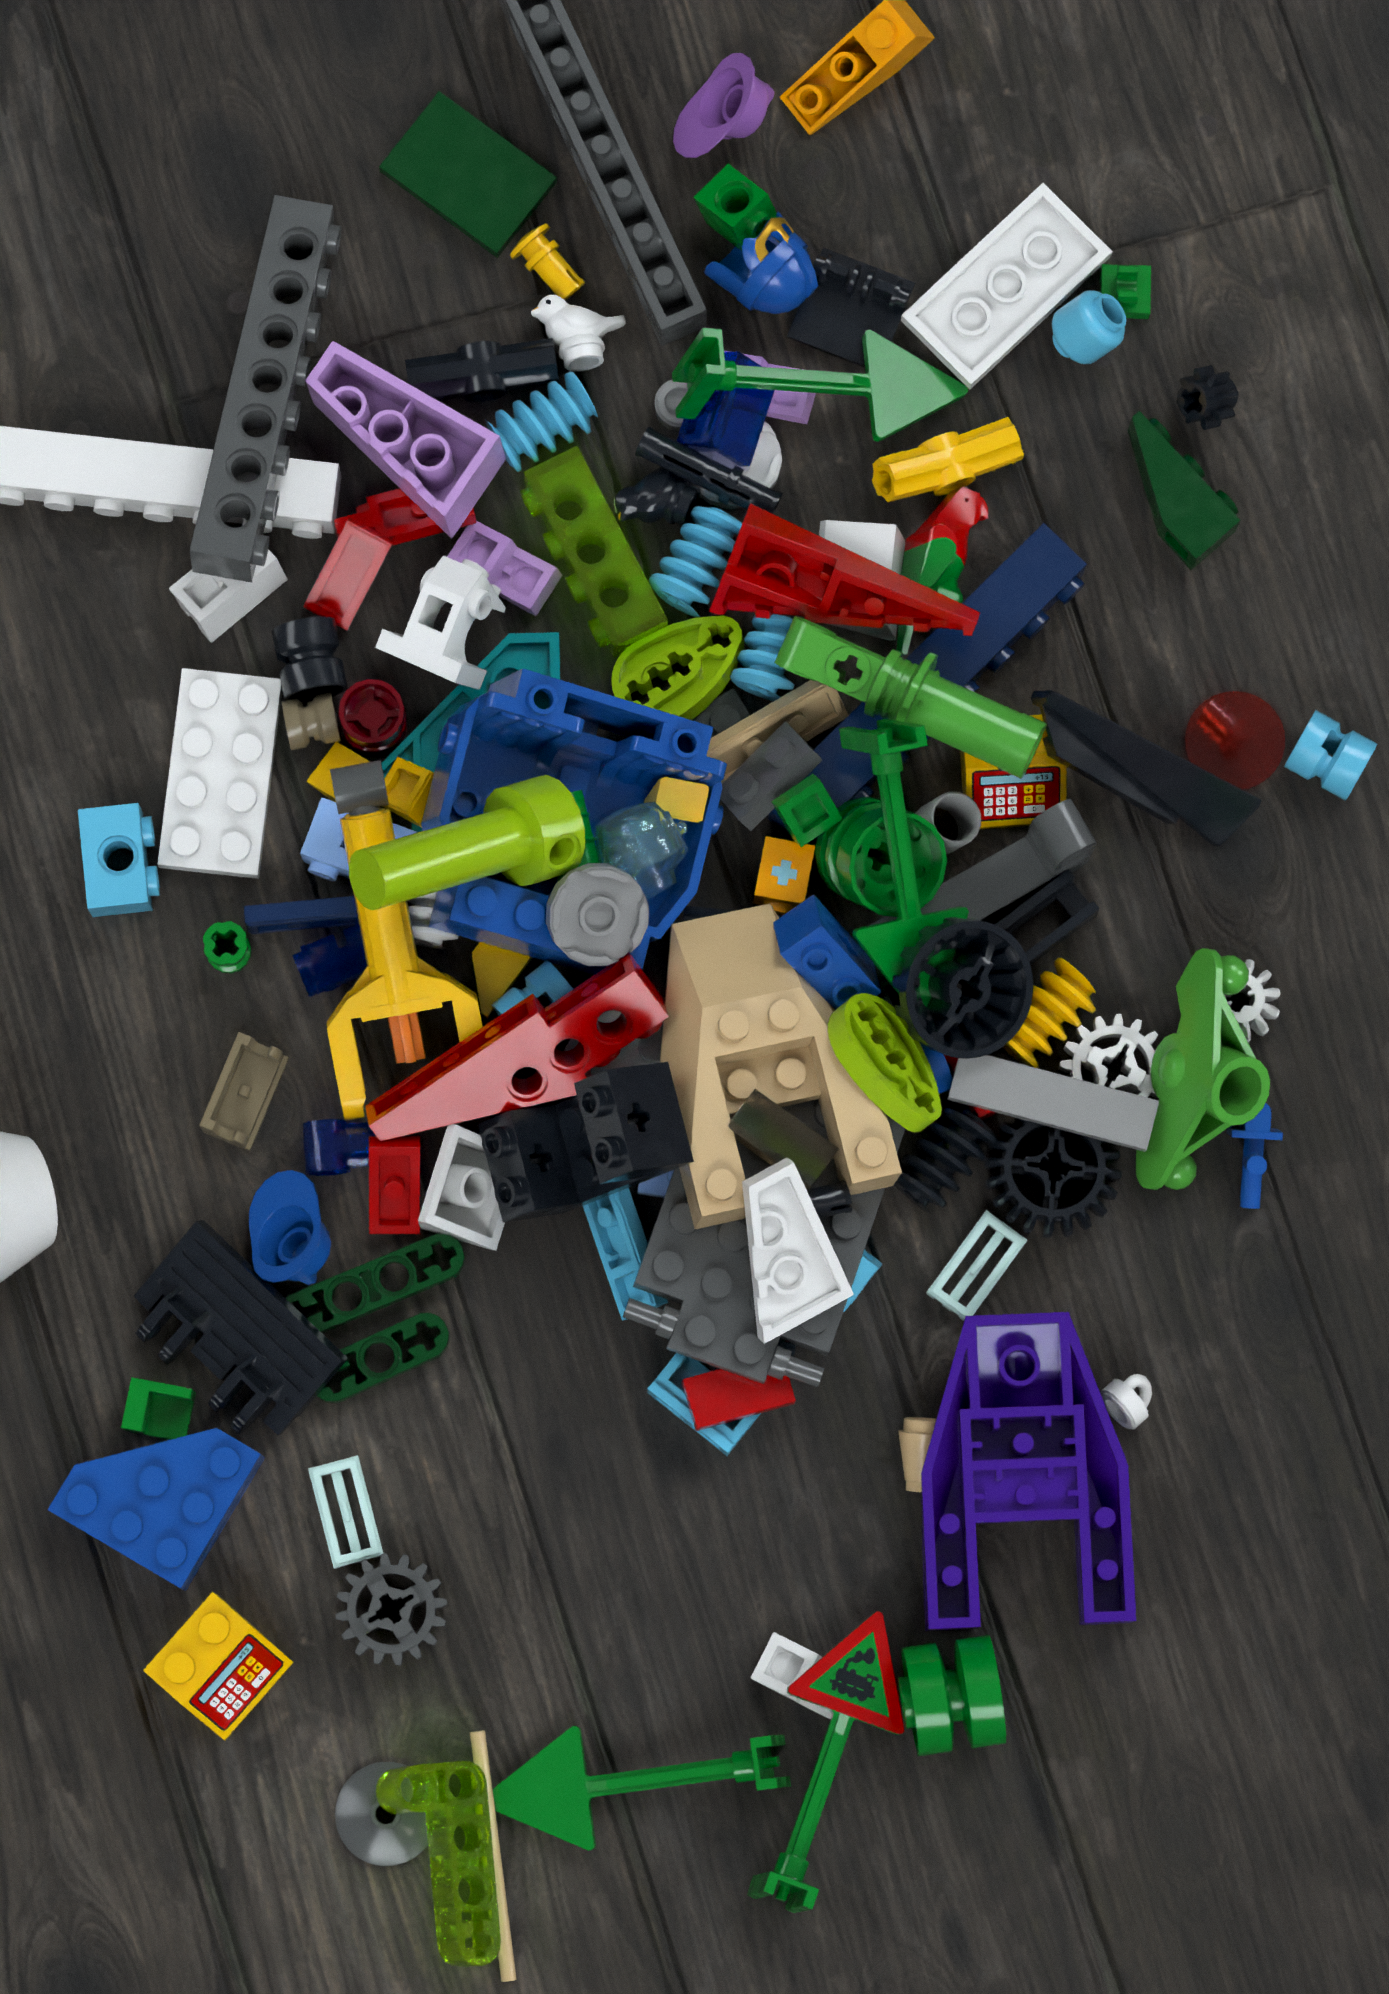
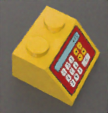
M1030 715L1043 721L1042 715ZM1046 728L1036 753L1022 779L960 751L963 794L969 796L979 808L981 813L980 829L1030 826L1032 820L1038 815L1066 800L1067 767L1047 756L1043 738L1048 736Z
M212 1592L143 1671L223 1740H226L294 1662L218 1594Z

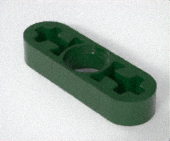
M420 1313L340 1349L346 1357L356 1353L358 1368L367 1380L357 1384L356 1375L353 1374L341 1381L343 1390L334 1393L330 1387H325L317 1397L327 1403H340L439 1358L446 1351L450 1340L445 1322L435 1314ZM426 1323L429 1329L438 1327L441 1335L434 1339L436 1347L427 1351L423 1344L416 1345L408 1349L414 1359L403 1363L402 1350L392 1336L403 1332V1340L407 1342L418 1336L416 1327L420 1324ZM375 1344L388 1345L393 1350L395 1356L392 1367L382 1373L371 1371L365 1364V1354ZM346 1361L343 1364V1366L338 1370V1372L346 1370L352 1366L349 1364L348 1361Z

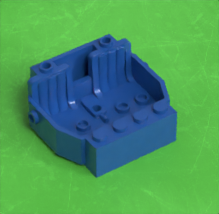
M522 668L490 684L487 693L461 705L448 718L438 742L439 755L421 822L422 831L483 814L486 799L494 789L530 778L549 775L560 780L570 792L582 790L587 812L590 813L589 821L593 837L596 838L595 845L599 861L625 870L641 886L642 892L647 899L649 905L648 927L641 943L630 953L640 968L643 969L649 942L661 939L697 893L711 834L715 835L723 818V806L719 805L723 789L721 781L724 780L727 763L707 757L714 728L712 726ZM599 728L628 738L616 742L596 736ZM661 777L701 783L709 788L703 821H699V823L654 815L643 807L644 799ZM635 833L640 847L614 862H607L604 848L622 837ZM500 872L437 891L428 927L540 960H547L550 963L592 975L607 967L587 966L574 961L552 941L546 925V905L555 884L558 882L557 877L531 885L519 886L508 881Z

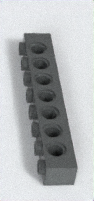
M498 0L660 345L664 346L706 327L707 309L561 0Z
M274 195L189 550L192 572L252 583L256 565H265L269 548V536H264L263 533L266 521H275L280 492L274 490L277 475H286L290 458V446L284 445L288 430L296 431L300 416L301 402L295 401L298 386L306 387L305 380L310 374L311 357L305 356L308 342H317L321 325V313L315 311L318 299H327L329 293L331 269H326L329 254L337 255L340 246L342 227L334 225L333 205ZM298 252L310 255L303 260L289 258V256ZM285 296L299 298L297 302L292 304L279 302ZM279 339L289 342L287 346L282 348H273L268 345L270 342ZM268 383L279 386L277 390L269 393L258 390L261 385ZM254 428H264L269 431L262 437L247 435V432ZM246 472L258 475V478L251 482H241L236 479L237 476ZM234 517L248 520L245 525L237 528L229 527L225 524Z

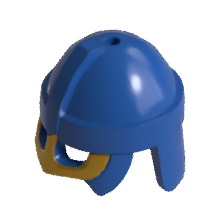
M780 212L776 213V218H770L767 221L763 230L756 238H745L743 240L742 251L735 247L719 263L711 262L704 271L706 276L734 295L736 300L750 311L756 309L772 314L790 312L799 307L818 287L816 273L810 256L806 251L808 245L801 237L794 233Z

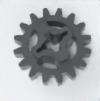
M381 1554L380 1567L374 1568L365 1559L361 1562L365 1573L361 1578L350 1573L346 1576L347 1581L353 1586L351 1592H338L337 1594L339 1600L347 1603V1610L335 1614L336 1620L349 1621L350 1628L341 1635L342 1638L346 1641L357 1637L360 1642L355 1653L362 1656L369 1648L374 1650V1663L381 1665L386 1654H392L395 1665L401 1666L403 1663V1653L407 1651L419 1660L422 1658V1654L418 1645L423 1641L433 1646L438 1643L436 1638L430 1633L432 1627H446L447 1622L441 1617L436 1616V1609L447 1606V1599L434 1598L433 1592L442 1583L439 1579L429 1582L423 1579L428 1570V1566L424 1563L419 1565L414 1571L409 1569L410 1559L408 1555L403 1554L398 1565H392L388 1554ZM384 1576H403L413 1581L415 1585L404 1591L389 1587ZM368 1586L372 1594L369 1611L358 1618V1601L363 1590ZM390 1596V1598L397 1602L402 1599L405 1601L413 1596V1599L406 1602V1606L399 1611L402 1617L399 1622L394 1623L391 1619L384 1618L370 1623L384 1609L382 1600L385 1597ZM426 1601V1617L421 1629L416 1634L411 1625L414 1609ZM379 1629L394 1632L400 1644H382L374 1641L368 1635Z

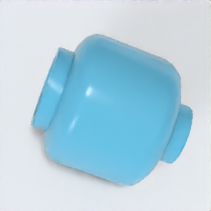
M1095 290L1084 291L1054 313L1052 320L1053 344L1062 356L1080 364H1092L1123 341L1126 325L1125 312L1113 296L1102 294Z

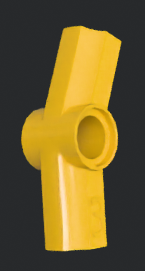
M1009 417L960 435L954 431L947 432L923 442L917 448L879 457L872 464V482L877 495L884 497L887 502L933 491L935 496H941L959 487L968 486L975 481L976 476L995 471V469L1022 460L1024 453L1017 430Z

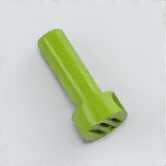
M549 775L538 776L494 789L486 799L483 814L356 850L349 862V879L359 902L370 910L381 909L500 872L508 881L519 886L531 885L567 874L570 870L578 867L585 850V827L580 809L572 793L564 784Z

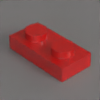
M369 1136V1234H420V1225L418 1223L420 1215V1136H401L380 1141L377 1136Z

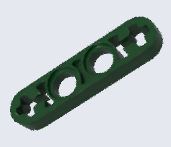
M446 1234L432 1235L290 1294L286 1299L292 1305L300 1303L303 1309L306 1310L319 1305L313 1296L324 1291L325 1305L334 1318L324 1322L322 1312L308 1318L323 1334L452 1280L463 1269L465 1261L464 1251L458 1240ZM442 1244L445 1251L454 1249L456 1256L450 1259V1269L442 1271L438 1265L425 1268L423 1271L429 1279L418 1283L417 1271L408 1258L409 1255L418 1252L419 1262L421 1263L434 1256L432 1248L436 1245ZM392 1263L403 1265L409 1272L408 1284L405 1288L396 1292L386 1290L380 1283L381 1271L385 1266ZM343 1283L355 1284L362 1293L361 1303L352 1311H341L333 1303V1293Z

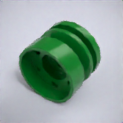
M861 797L847 801L837 808L843 819L817 838L815 857L818 873L828 888L843 898L861 905L878 915L898 917L881 799ZM906 810L921 909L934 898L943 883L947 856L944 840L935 826L918 814ZM873 848V853L871 856H868L869 849Z

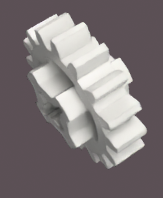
M1122 1014L1115 1015L1111 1026H1106L1101 1016L1095 1017L1093 1020V1032H1090L1082 1025L1077 1028L1076 1035L1080 1040V1044L1067 1041L1063 1050L1072 1056V1060L1061 1061L1058 1070L1070 1073L1072 1078L1083 1080L1081 1075L1082 1065L1083 1069L1091 1072L1094 1084L1104 1086L1108 1079L1106 1077L1108 1069L1102 1063L1110 1065L1114 1059H1117L1121 1051H1124L1125 1054L1121 1060L1123 1063L1121 1072L1127 1075V1077L1119 1075L1108 1087L1121 1091L1127 1090L1147 1098L1149 1095L1158 1098L1151 1081L1152 1059L1156 1051L1153 1049L1152 1044L1158 1034L1154 1031L1145 1037L1141 1035L1139 1031L1142 1021L1136 1019L1130 1028L1123 1026ZM1120 1038L1117 1045L1106 1049L1091 1046L1101 1039ZM1136 1047L1141 1051L1146 1060L1148 1074L1137 1065L1133 1053Z

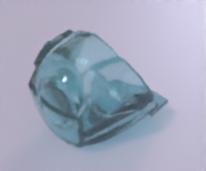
M655 802L629 805L613 812L595 825V842L599 861L625 870L641 886L642 892L645 894L646 899L649 900L677 883L674 869L682 861L689 849L682 837V834L687 832V826L682 821L675 824L669 811H664Z

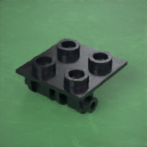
M823 247L821 254L817 255L813 265L818 287L799 306L787 338L865 367L862 344L863 334L867 330H872L892 342L915 282Z

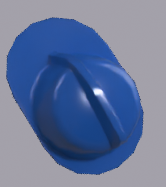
M287 1170L278 1172L264 1181L256 1191L250 1205L249 1229L254 1271L261 1279L273 1283L289 1280L311 1285L316 1283L317 1272L324 1266L330 1255L332 1244L329 1231L321 1221L318 1195L314 1183L305 1174L297 1171Z

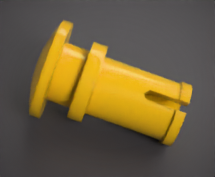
M546 223L523 236L513 248L510 257L516 259L522 255L527 261L525 267L528 271L535 270L555 295L566 300L576 293L585 284V281L577 275L557 251L558 243L555 240L549 242L544 236L550 229V226Z

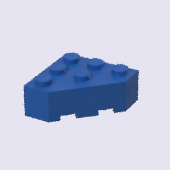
M218 1428L76 1464L49 1506L48 1511L186 1591L265 1457Z

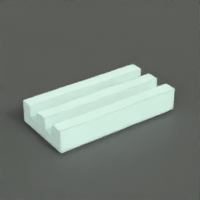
M986 1210L926 1294L943 1304L942 1306L957 1314L964 1321L965 1316L974 1315L1027 1242V1239ZM989 1225L996 1230L995 1234L952 1293L948 1295L941 1289ZM1004 1237L1010 1240L1012 1245L967 1307L959 1303L958 1301Z
M359 1456L308 1468L333 1568L337 1569L345 1565L362 1562L365 1559L381 1557V1554H384ZM346 1469H351L371 1546L363 1550L360 1546L341 1472ZM328 1474L332 1476L351 1553L344 1555L341 1554L321 1477Z

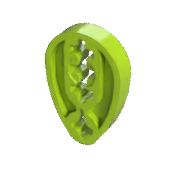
M724 615L696 617L673 623L651 632L627 647L618 657L611 677L614 696L641 704L638 700L632 701L631 694L638 690L640 694L648 695L649 701L643 704L644 706L693 720L723 691L731 679V672L738 666V654L741 650H744V638L738 622ZM717 634L723 639L729 637L730 645L725 648L720 644L713 645L712 637ZM677 662L683 667L688 665L690 672L685 676H682L679 672L673 674L671 666ZM657 676L662 681L668 679L670 688L666 691H662L659 687L653 688L651 680Z
M856 994L830 1015L828 1036L832 1049L853 1081L875 1105L908 1131L914 1133L921 1132L941 1116L942 1111L937 1083L919 1041L914 1040L907 1033L908 1025L906 1021L897 1016L895 1008L891 1004L872 994Z

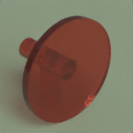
M1229 691L1208 698L1194 711L1185 732V750L1189 762L1242 790L1253 788L1266 781L1279 766L1285 749L1284 728L1277 713L1264 700L1246 692Z

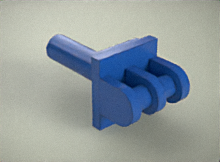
M1265 1103L1263 1109L1254 1119L1240 1126H1230L1227 1128V1134L1230 1137L1244 1138L1240 1207L1260 1208L1262 1174L1267 1169V1162L1263 1158L1264 1139L1283 1140V1132L1279 1129L1271 1128V1109L1267 1103Z

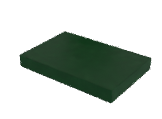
M440 91L379 166V170L383 175L496 258L499 257L557 183L555 175Z

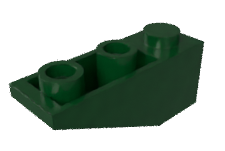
M1138 411L1130 421L1128 434L1157 534L1190 570H1193L1235 533L1241 521L1236 516L1239 512L1238 508L1226 493L1221 490L1215 493L1202 479L1205 477L1203 469L1190 455L1184 454L1181 456L1169 443L1171 441L1170 434L1157 419L1152 417L1148 420Z

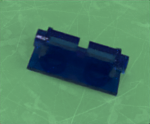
M360 924L343 930L348 943L344 947H338L332 934L310 944L300 946L301 952L292 955L309 997L321 992L332 991L342 984L361 976L367 967Z

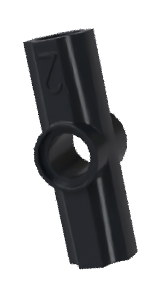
M553 338L502 346L499 342L479 341L463 345L455 353L405 360L408 384L439 402L456 398H464L465 401L485 402L507 395L510 390L548 385L551 381L559 383Z

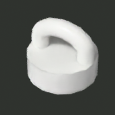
M1133 1374L1124 1382L1120 1379H1114L1101 1390L1100 1394L1108 1413L1121 1426L1134 1430L1148 1418L1147 1406L1151 1400L1152 1388L1146 1376ZM1136 1387L1139 1388V1396L1134 1391Z

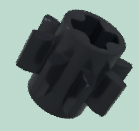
M1209 365L1195 368L1193 376L1180 379L1182 387L1178 392L1176 402L1181 413L1186 417L1185 422L1187 424L1200 421L1202 429L1207 430L1220 427L1221 420L1235 417L1236 414L1233 408L1236 406L1239 391H1237L1234 382L1229 378L1230 373L1228 371L1215 374L1213 366Z

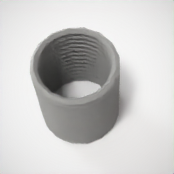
M961 792L944 793L923 805L915 813L934 826L935 808L946 810L954 817L958 826L956 841L944 838L940 834L944 840L946 855L971 842L978 835L981 827V813L977 804L969 796Z

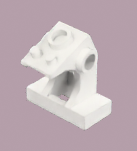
M442 556L437 565L428 569L421 579L420 594L404 635L382 629L375 648L454 683L480 690L487 671L467 662L465 640L475 619H485L492 609L505 612L506 607L499 598L501 589L494 584H490L488 572L479 564L468 559H464L460 563ZM448 602L453 604L441 632L433 627L441 607Z

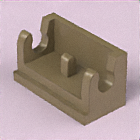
M238 1032L199 1125L202 1131L251 1152L289 1057L285 1056L280 1049L274 1046H264L256 1042L251 1036Z

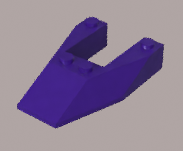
M1069 1312L965 1316L921 1472L925 1631L969 1630L981 1627L976 1524L1074 1520L1079 1625L1135 1622L1136 1603L1128 1463Z

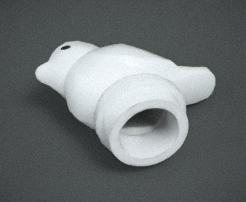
M557 295L545 296L538 303L537 307L531 311V315L538 318L545 325L548 338H553V343L559 346V357L564 360L565 368L570 371H585L600 366L604 362L603 352L605 350L602 337L606 333L619 329L626 324L624 315L604 317L581 306L570 305Z

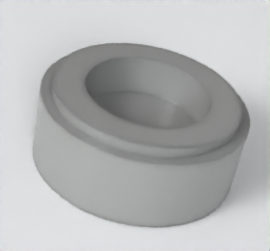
M669 380L659 388L655 396V414L663 426L673 431L691 429L703 416L704 407L696 419L676 418L675 409L688 391L687 383Z

